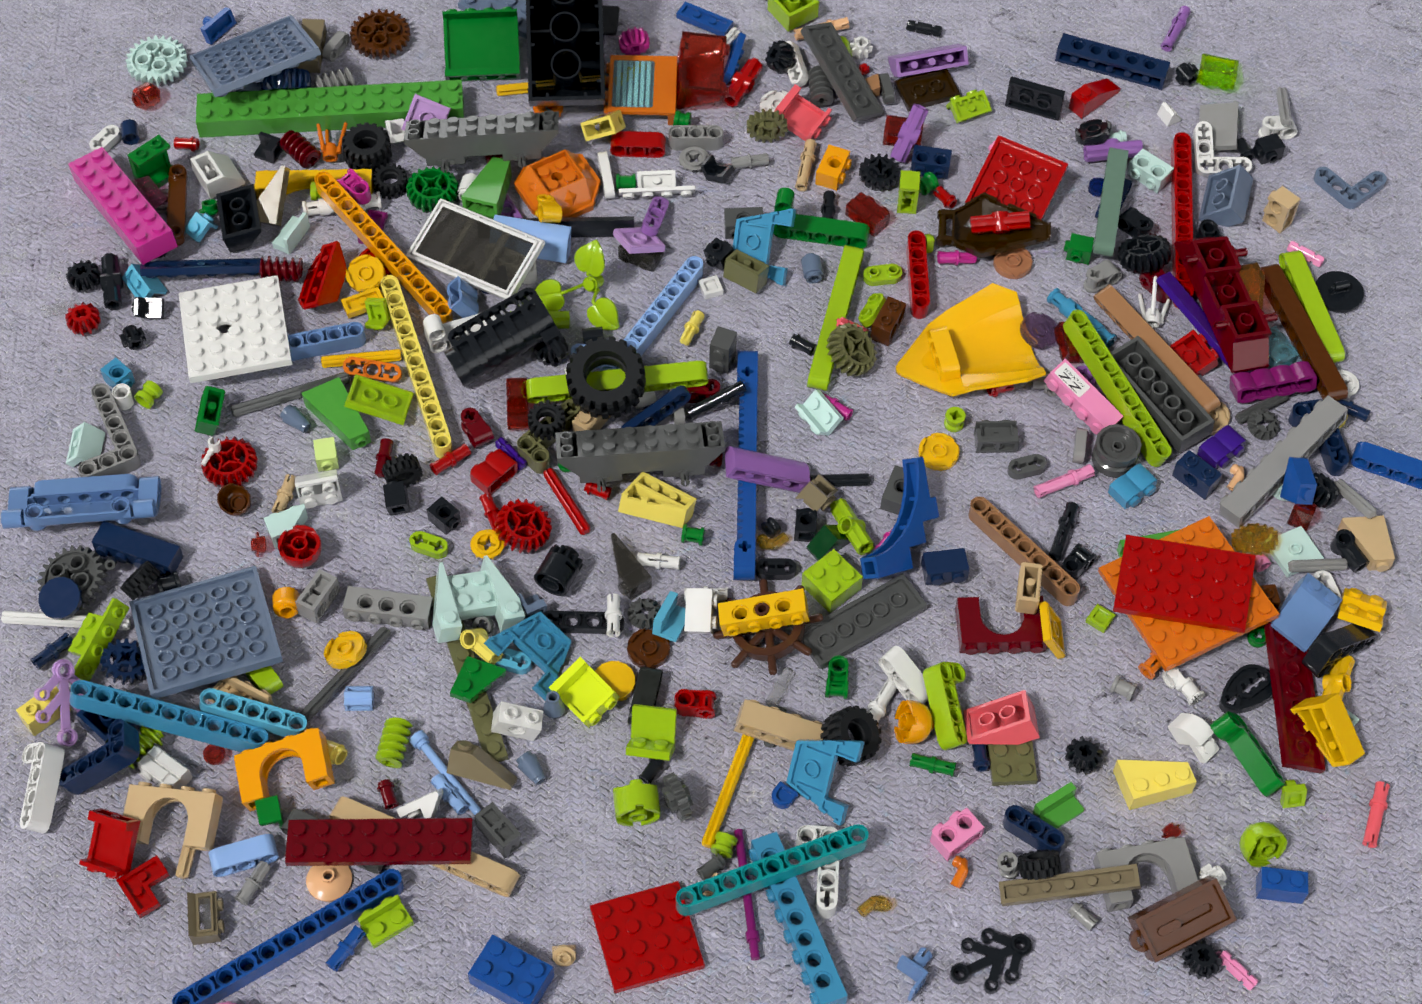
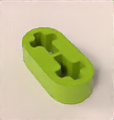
M416 531L409 538L411 549L417 553L435 559H442L448 554L447 541L441 537L423 531ZM423 539V542L416 544V541ZM442 546V549L435 551V548Z

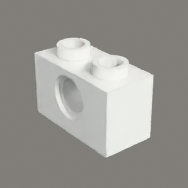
M501 701L493 712L491 732L534 741L542 729L543 710Z

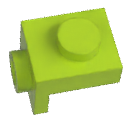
M367 298L365 306L368 321L365 323V328L381 330L391 319L386 298Z

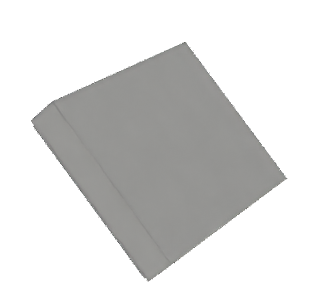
M1238 102L1200 105L1199 122L1206 121L1212 126L1213 151L1237 150ZM1201 127L1199 131H1202L1201 139H1204L1206 131ZM1199 145L1201 152L1209 151L1206 145Z

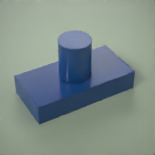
M225 7L214 17H204L203 26L200 30L206 43L212 45L236 24L231 9Z

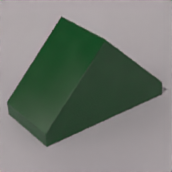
M824 525L807 545V550L819 561L833 549L839 551L848 545L850 541L845 534H841L838 531V525Z

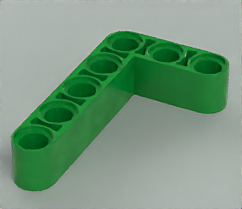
M783 187L777 191L774 212L794 209L795 193L792 189ZM796 214L794 227L775 224L773 234L783 239L841 247L848 245L863 249L867 247L870 228L867 224Z

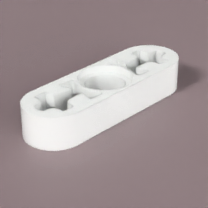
M786 41L794 47L793 51L796 54L793 58L797 60L793 68L788 67L789 79L792 84L802 87L807 83L809 77L798 45L791 41Z
M607 151L597 152L605 199L615 198Z

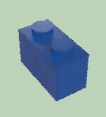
M1261 867L1256 876V899L1302 904L1308 895V872Z

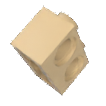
M1281 186L1277 191L1273 190L1267 198L1269 200L1268 204L1263 210L1264 216L1262 221L1278 233H1282L1292 224L1301 200L1284 186Z

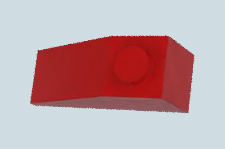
M1108 78L1084 84L1071 94L1069 109L1083 119L1120 92L1121 88Z

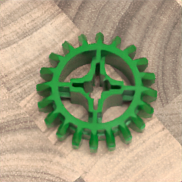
M434 166L430 169L425 167V170L418 169V173H412V178H408L406 186L407 198L410 200L411 205H415L417 210L422 209L423 213L429 210L432 213L440 199L451 203L456 201L458 182L453 173L446 172V170L444 173L441 171V167L438 169Z

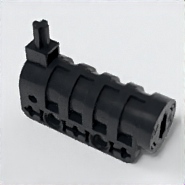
M533 288L522 289L452 329L448 334L452 348L444 352L464 387L475 382V379L483 374H489L497 366L510 362V359L518 354H524L536 344L544 342L548 350L552 349L558 359H565L566 355L569 354L563 344L565 341ZM528 295L532 298L529 301L526 299ZM515 304L516 308L514 311H506L507 306ZM493 315L496 317L494 321L491 319ZM473 325H481L480 330L476 332L471 331ZM458 335L461 338L459 341L455 338Z

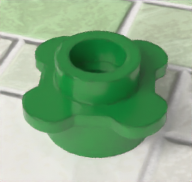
M207 199L202 201V209H199L201 214L215 215L218 213L216 200Z

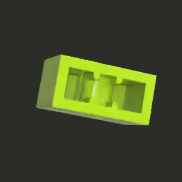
M901 170L897 213L916 214L920 172Z

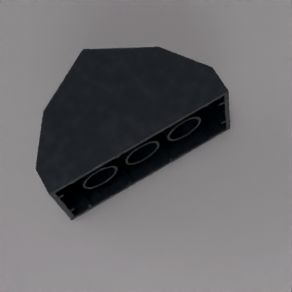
M526 0L529 106L605 105L603 1ZM601 75V77L582 78L584 76ZM601 78L597 79V81L582 83L583 79ZM553 80L551 82L536 83V81ZM553 82H554V84H555V85H552V86H542V87H537V86H536V84H543V83H553Z

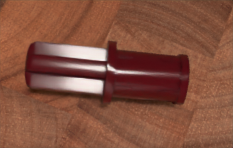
M388 438L381 439L379 452L375 457L377 462L374 474L378 478L384 477L382 472L383 464H386L387 460H392L391 451L394 442Z

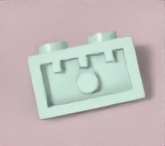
M815 389L804 404H796L795 406L800 418L809 423L811 431L816 435L829 436L844 419L820 390Z

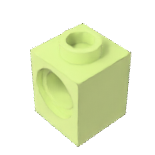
M334 437L313 440L318 472L339 469Z

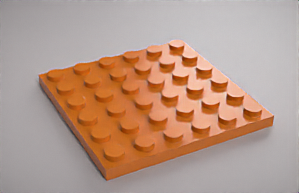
M1210 516L1159 539L1235 552ZM1122 557L1098 568V573L1114 596H1116ZM1253 577L1245 633L1127 614V616L1166 672L1279 618V612Z

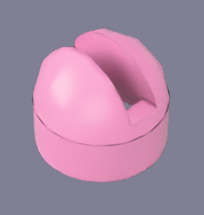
M1256 555L1254 568L1257 572L1264 571L1271 565V561L1266 555Z

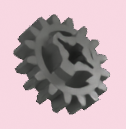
M674 772L663 776L665 786L661 791L667 808L670 809L671 813H676L677 818L681 822L692 818L690 807L693 805L688 787L684 784L683 780H678Z

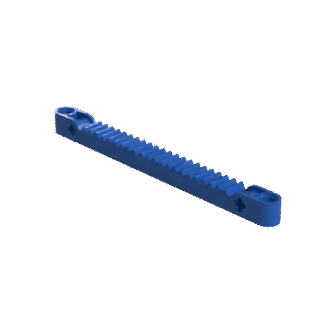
M738 350L737 382L742 380L747 389V392L739 395L738 448L757 452L758 351ZM738 480L737 541L734 545L733 580L755 581L756 484Z

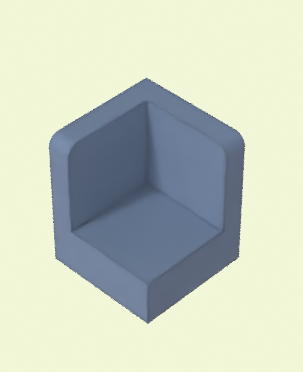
M521 593L517 594L525 614V619L540 611L542 613L547 611L544 599L540 600L537 594L526 599L523 598Z

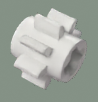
M862 36L854 38V42L850 43L852 56L859 60L868 58V54L872 53L873 48L870 45L871 40Z
M1209 863L1200 869L1198 881L1206 876L1215 877L1221 888L1224 889L1223 886L1226 885L1224 881L1227 880V877L1220 866L1212 867Z

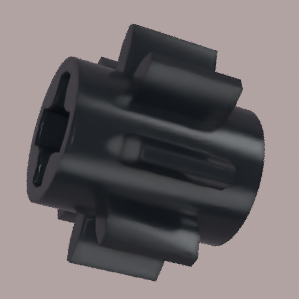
M1190 62L1188 64L1182 63L1176 68L1177 76L1175 79L1179 84H1183V86L1192 85L1198 78L1196 72L1199 70L1194 64L1191 65Z
M135 325L126 326L122 330L123 334L119 335L123 347H129L131 350L141 348L143 341H146L142 327L137 329Z

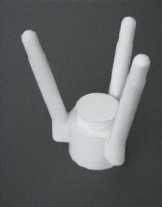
M1157 276L1153 279L1151 308L1147 309V312H1145L1142 294H1138L1142 318L1152 328H1158L1160 324L1164 323V316L1170 303V299H1167L1161 313L1155 308Z

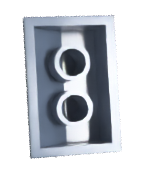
M1241 164L1208 176L1199 215L1200 221L1210 219L1217 225L1225 227L1244 222L1253 177Z

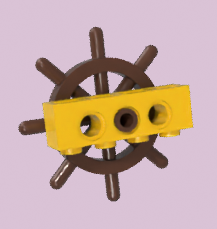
M761 579L759 581L760 593L739 600L728 597L725 602L718 603L721 630L715 631L713 637L717 640L733 637L736 646L740 650V653L731 662L733 668H738L749 657L758 661H767L769 674L776 675L777 659L787 656L795 649L806 656L812 654V649L801 642L805 632V624L821 622L823 615L821 613L809 615L803 585H798L795 590L769 592L767 580ZM794 626L790 635L781 630V628ZM756 633L749 642H746L742 635ZM774 637H778L783 642L774 645ZM765 638L766 648L756 647Z

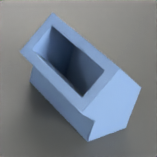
M373 686L345 687V711H373Z

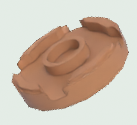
M1025 248L994 255L993 266L1005 278H1023L1032 268V256Z

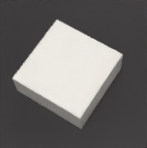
M717 275L698 280V286L704 300L723 295V288Z

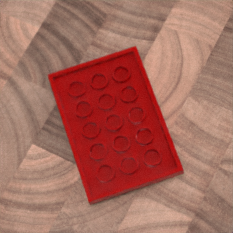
M1126 535L1113 612L1245 633L1256 555Z

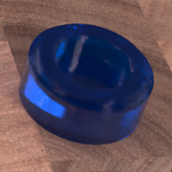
M1093 178L1090 180L1088 191L1091 195L1101 197L1104 179Z

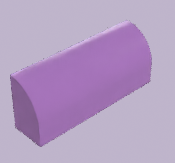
M961 44L888 56L889 66L895 77L969 65L967 46Z
M732 446L725 448L727 478L798 493L810 481L809 467L805 462Z

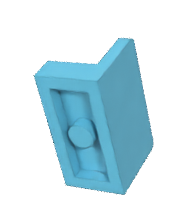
M131 263L122 277L135 297L152 298L154 293L166 295L168 292L158 277L147 278L146 276H141L139 264Z
M670 591L654 618L652 634L676 642L685 627L686 608L677 605L678 593Z

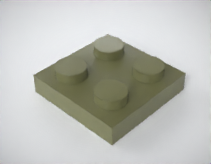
M1032 741L1019 745L987 744L992 786L1037 784Z

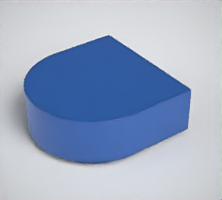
M780 781L772 791V803L777 808L786 809L794 803L799 793Z

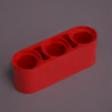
M620 131L611 135L610 152L617 157L660 158L665 155L666 137L660 132Z

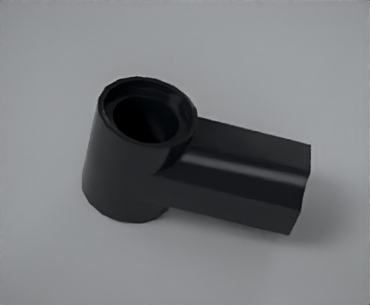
M1347 529L1339 530L1330 544V549L1334 554L1345 558L1352 572L1357 573L1369 564V560L1354 542V534Z

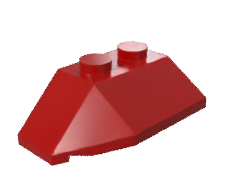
M338 241L323 245L320 249L321 252L315 257L308 269L298 299L304 310L337 302L340 297L347 267L341 245Z

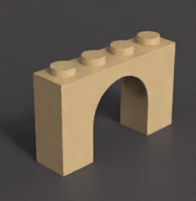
M138 782V785L129 784L123 815L141 821L137 844H149L154 817L163 806L173 802L183 803L188 813L183 845L189 849L211 851L214 848L223 797L216 794V790L203 788L202 792L188 786H181V789H173L174 786L168 784L152 787V784L147 782Z

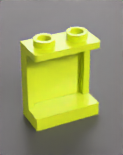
M581 657L549 686L552 691L558 692L563 703L588 728L596 725L607 710L615 707L618 702L617 700L620 698Z

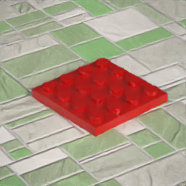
M998 135L965 203L984 192L996 197L997 201L1007 206L1009 203L1036 214V218L1043 220L1069 165Z
M679 881L590 905V911L614 994L705 968L690 916L681 915L676 909V894L681 889ZM681 900V903L686 905L685 900Z

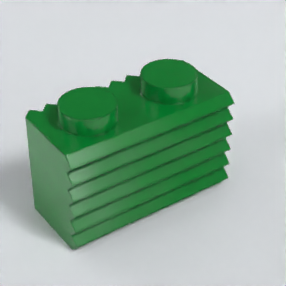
M205 386L201 396L195 432L210 436L215 435L221 418L225 390Z

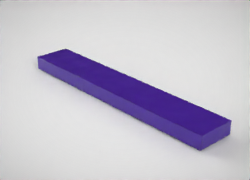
M1171 272L1159 276L1156 279L1158 285L1195 329L1203 334L1211 348L1217 352L1218 356L1229 368L1205 312Z

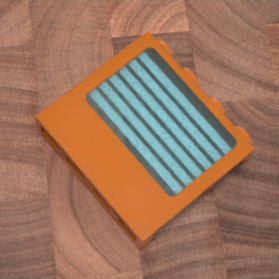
M610 55V62L606 63V74H609V76H606L605 85L609 90L605 91V102H608V105H604V114L621 110L622 114L668 115V125H673L676 112L677 56Z

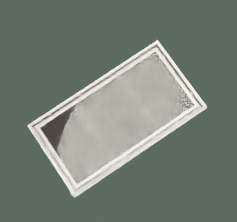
M440 199L406 254V257L454 279L459 276L471 286L505 300L517 293L546 242L459 205Z

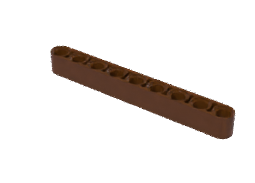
M1273 264L1257 268L1258 282L1274 311L1277 313L1276 315H1278L1300 359L1309 362L1317 376L1316 388L1322 399L1324 400L1327 396L1336 401L1346 399L1348 397L1347 386L1280 265Z

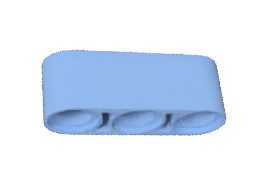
M263 834L217 847L208 854L215 877H223L255 868L261 860L269 864L279 858L272 834Z

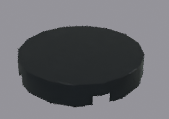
M1102 119L1083 122L1079 129H1075L1076 140L1079 143L1089 145L1103 142L1113 134L1112 124L1107 120L1102 122Z

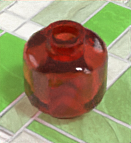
M150 82L137 86L132 92V101L140 109L148 110L160 102V90Z

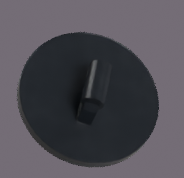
M1341 271L1326 272L1315 282L1326 308L1330 311L1338 313L1350 312L1358 308L1363 300L1364 290L1361 283L1348 273Z

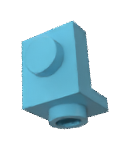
M195 212L186 225V233L200 243L211 227L217 230L219 226L213 222L215 219L208 213L203 215Z

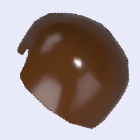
M229 483L218 492L217 503L226 514L240 516L245 514L250 508L251 495L245 487Z

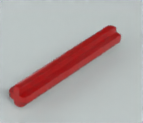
M549 468L543 472L544 478L581 535L589 533L590 526L554 469Z

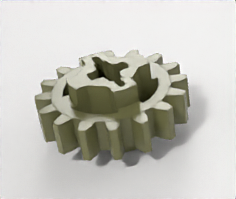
M770 108L768 111L762 109L760 113L754 111V115H749V120H747V133H750V138L755 137V141L761 139L762 143H765L766 140L772 143L773 139L779 141V136L784 137L785 132H787V118H784V114L779 115L778 110L772 112Z

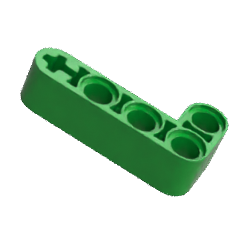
M1227 711L1210 724L1215 735L1220 740L1227 742L1265 797H1269L1286 784L1275 765L1238 714Z

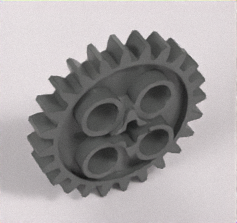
M71 545L70 551L63 548L62 554L55 552L56 558L52 559L49 557L50 564H43V567L46 569L45 572H39L42 579L37 580L41 585L38 590L41 591L42 587L53 578L66 577L78 584L82 591V603H86L89 606V599L96 600L97 598L94 594L102 592L99 585L106 584L102 580V578L107 577V574L104 572L106 568L103 564V559L89 547L84 549L81 545L77 549Z

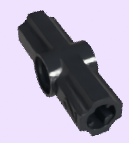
M107 253L101 257L102 274H100V283L103 291L104 306L113 311L119 310L122 306L121 289L124 286L118 255Z

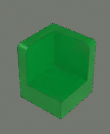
M278 796L255 800L259 825L265 826L278 823L281 829L284 820Z

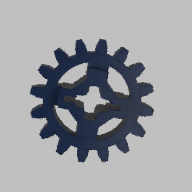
M125 638L124 643H121L119 639H116L115 645L108 643L107 649H103L100 663L102 664L101 671H107L106 678L112 676L114 677V683L119 679L122 685H124L126 680L134 684L135 678L141 680L142 675L146 674L140 647L136 646V640L129 643L128 638ZM111 656L113 657V660H112V661H114L113 664H111V662H110ZM137 658L139 659V663H140L139 666H137V662H136V659H137Z

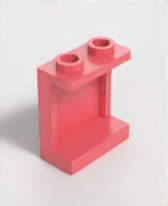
M795 84L776 107L775 111L778 110L779 115L784 114V118H787V129L804 141L813 138L817 139L822 131L820 128L822 126L826 127L832 117L829 115L832 109L828 108L824 112L800 96L801 87Z

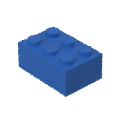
M492 934L468 972V977L471 985L507 1004H538L554 978L553 966Z

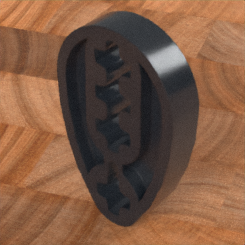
M1255 664L1239 668L1227 681L1219 701L1221 711L1224 713L1230 711L1240 714L1252 711L1267 703L1273 695L1270 672L1266 668ZM1257 678H1265V681L1261 680L1258 683L1257 687L1253 686L1250 689L1249 693L1241 692L1242 689H1248L1250 683L1254 684L1257 681ZM1236 698V700L1234 701V704H1233V705H1232V704H1229V705L1226 704V701L1230 702V701H1232V700H1234V699Z

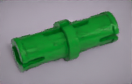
M912 752L910 767L929 770V773L932 774L937 772L950 775L951 777L954 776L955 762L937 759V756L933 755L932 757H927Z

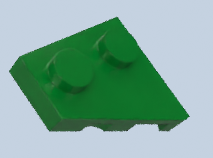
M467 656L450 691V697L472 703L482 692H486L491 688L492 683L498 678L506 676L507 671L505 668Z

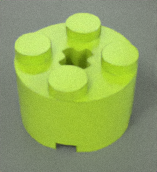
M635 779L629 782L630 785L613 789L615 817L618 824L633 826V822H641V826L659 820L660 802L657 785L646 784L641 779Z

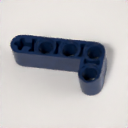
M1323 399L1295 403L1288 418L1289 424L1292 427H1297L1302 417L1306 413L1310 414L1315 404L1319 400L1323 401ZM1337 428L1319 447L1326 470L1332 476H1341L1350 460L1340 430Z
M122 719L114 720L108 729V743L61 770L59 786L74 795H78L134 763L140 754L139 731Z

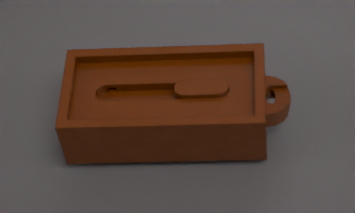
M1206 876L1127 917L1133 929L1129 935L1131 947L1136 951L1144 952L1147 960L1155 963L1237 921L1217 878Z

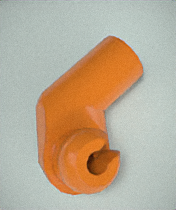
M957 855L952 865L958 869L950 884L961 889L968 875V860Z

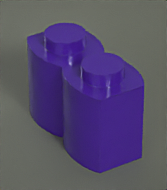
M1226 425L1199 446L1197 455L1216 470L1220 467L1223 469L1229 464L1231 458L1234 456L1239 457L1244 452L1246 440L1231 426Z

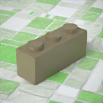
M302 19L301 27L319 47L321 55L317 56L315 60L299 63L297 69H304L310 73H320L323 59L322 53L327 35L325 19Z

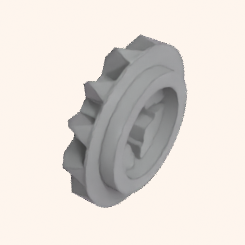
M688 147L680 153L679 163L683 166L684 170L689 169L691 173L693 170L700 172L701 164L709 154L703 148Z

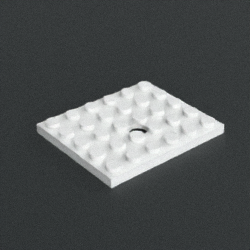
M278 276L179 293L190 383L292 365ZM227 324L231 326L227 333H220L217 330L221 325Z

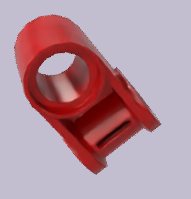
M681 689L675 694L674 706L677 709V714L680 716L704 719L713 718L715 716V710L713 709L714 700H716L717 695L710 690ZM680 701H687L688 704H681Z

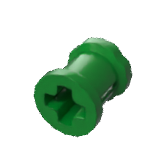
M616 173V190L636 188V173L632 175Z
M684 524L681 543L688 541L702 546L705 527L698 529Z

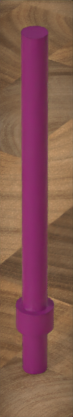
M736 829L734 830V835L738 840L736 844L738 865L741 867L747 864L743 830ZM752 893L743 896L747 926L745 936L746 943L749 944L751 960L756 961L760 959L758 945L760 935L759 931L756 930Z

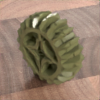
M856 323L839 325L829 334L826 348L830 351L827 355L831 356V362L836 364L835 369H841V374L846 373L847 376L856 377L864 375L868 370L872 369L877 360L875 357L877 351L874 350L876 345L872 344V338H869L868 331H863L862 326L857 327Z

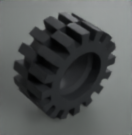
M386 163V167L382 164L380 169L376 168L375 173L373 172L375 192L380 191L382 198L385 199L388 196V200H392V196L397 199L398 195L403 196V192L407 191V173L404 168L402 169L401 165L396 167V163H392V166ZM387 179L397 180L392 184L384 183V181Z
M546 400V404L540 401L539 406L535 403L533 409L530 408L528 426L531 434L534 433V437L538 438L540 435V440H544V437H547V440H551V436L556 439L555 433L565 430V412L561 405L557 406L554 401L550 404V400ZM549 416L555 420L551 424H541L539 419Z
M405 453L404 456L399 454L397 458L393 456L391 457L392 460H387L382 468L387 484L394 480L404 481L407 488L410 487V484H416V481H419L420 477L423 476L418 458L414 454L410 456L408 453Z
M146 561L126 579L120 589L132 600H135L148 589L161 572L149 561Z
M1055 850L1030 851L1020 855L1018 858L1020 876L1023 879H1047L1046 877L1051 878L1062 872L1059 853Z

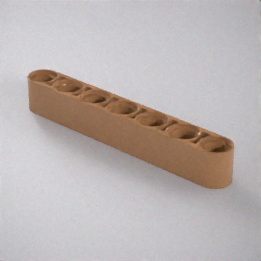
M980 496L973 498L968 513L969 519L1018 565L1021 566L1023 562L1041 564L1043 566L1041 586L1062 605H1074L1080 591L1078 582L987 499Z

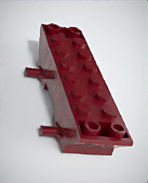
M1227 236L1175 241L1176 250L1231 373L1268 368L1269 337L1272 334L1268 322L1277 321L1278 315H1276V312L1265 314L1260 309L1257 300L1252 301L1239 274L1242 267L1238 261V257L1248 255L1247 248L1235 249Z

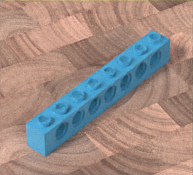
M776 831L751 840V849L748 852L751 861L755 862L782 852L785 849ZM770 867L767 869L769 872L772 873L778 871V869L775 867ZM797 877L784 880L782 884L776 883L768 886L767 890H765L769 903H774L776 908L774 914L777 922L783 924L785 929L783 931L784 939L787 944L791 943L794 950L791 952L795 964H799L802 969L800 975L805 986L808 985L811 993L809 996L811 1003L846 1004L848 995ZM789 898L793 903L784 904L782 900ZM792 919H799L802 923L794 925L790 921ZM807 939L810 941V944L805 946L800 944L799 941ZM816 960L819 962V965L811 966L808 964V961ZM825 981L828 983V986L825 988L819 987L817 982Z

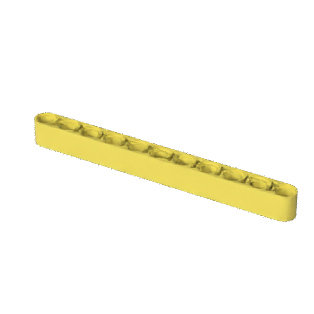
M387 275L381 279L383 298H386L390 320L434 453L438 458H441L447 451H453L451 436L397 277Z

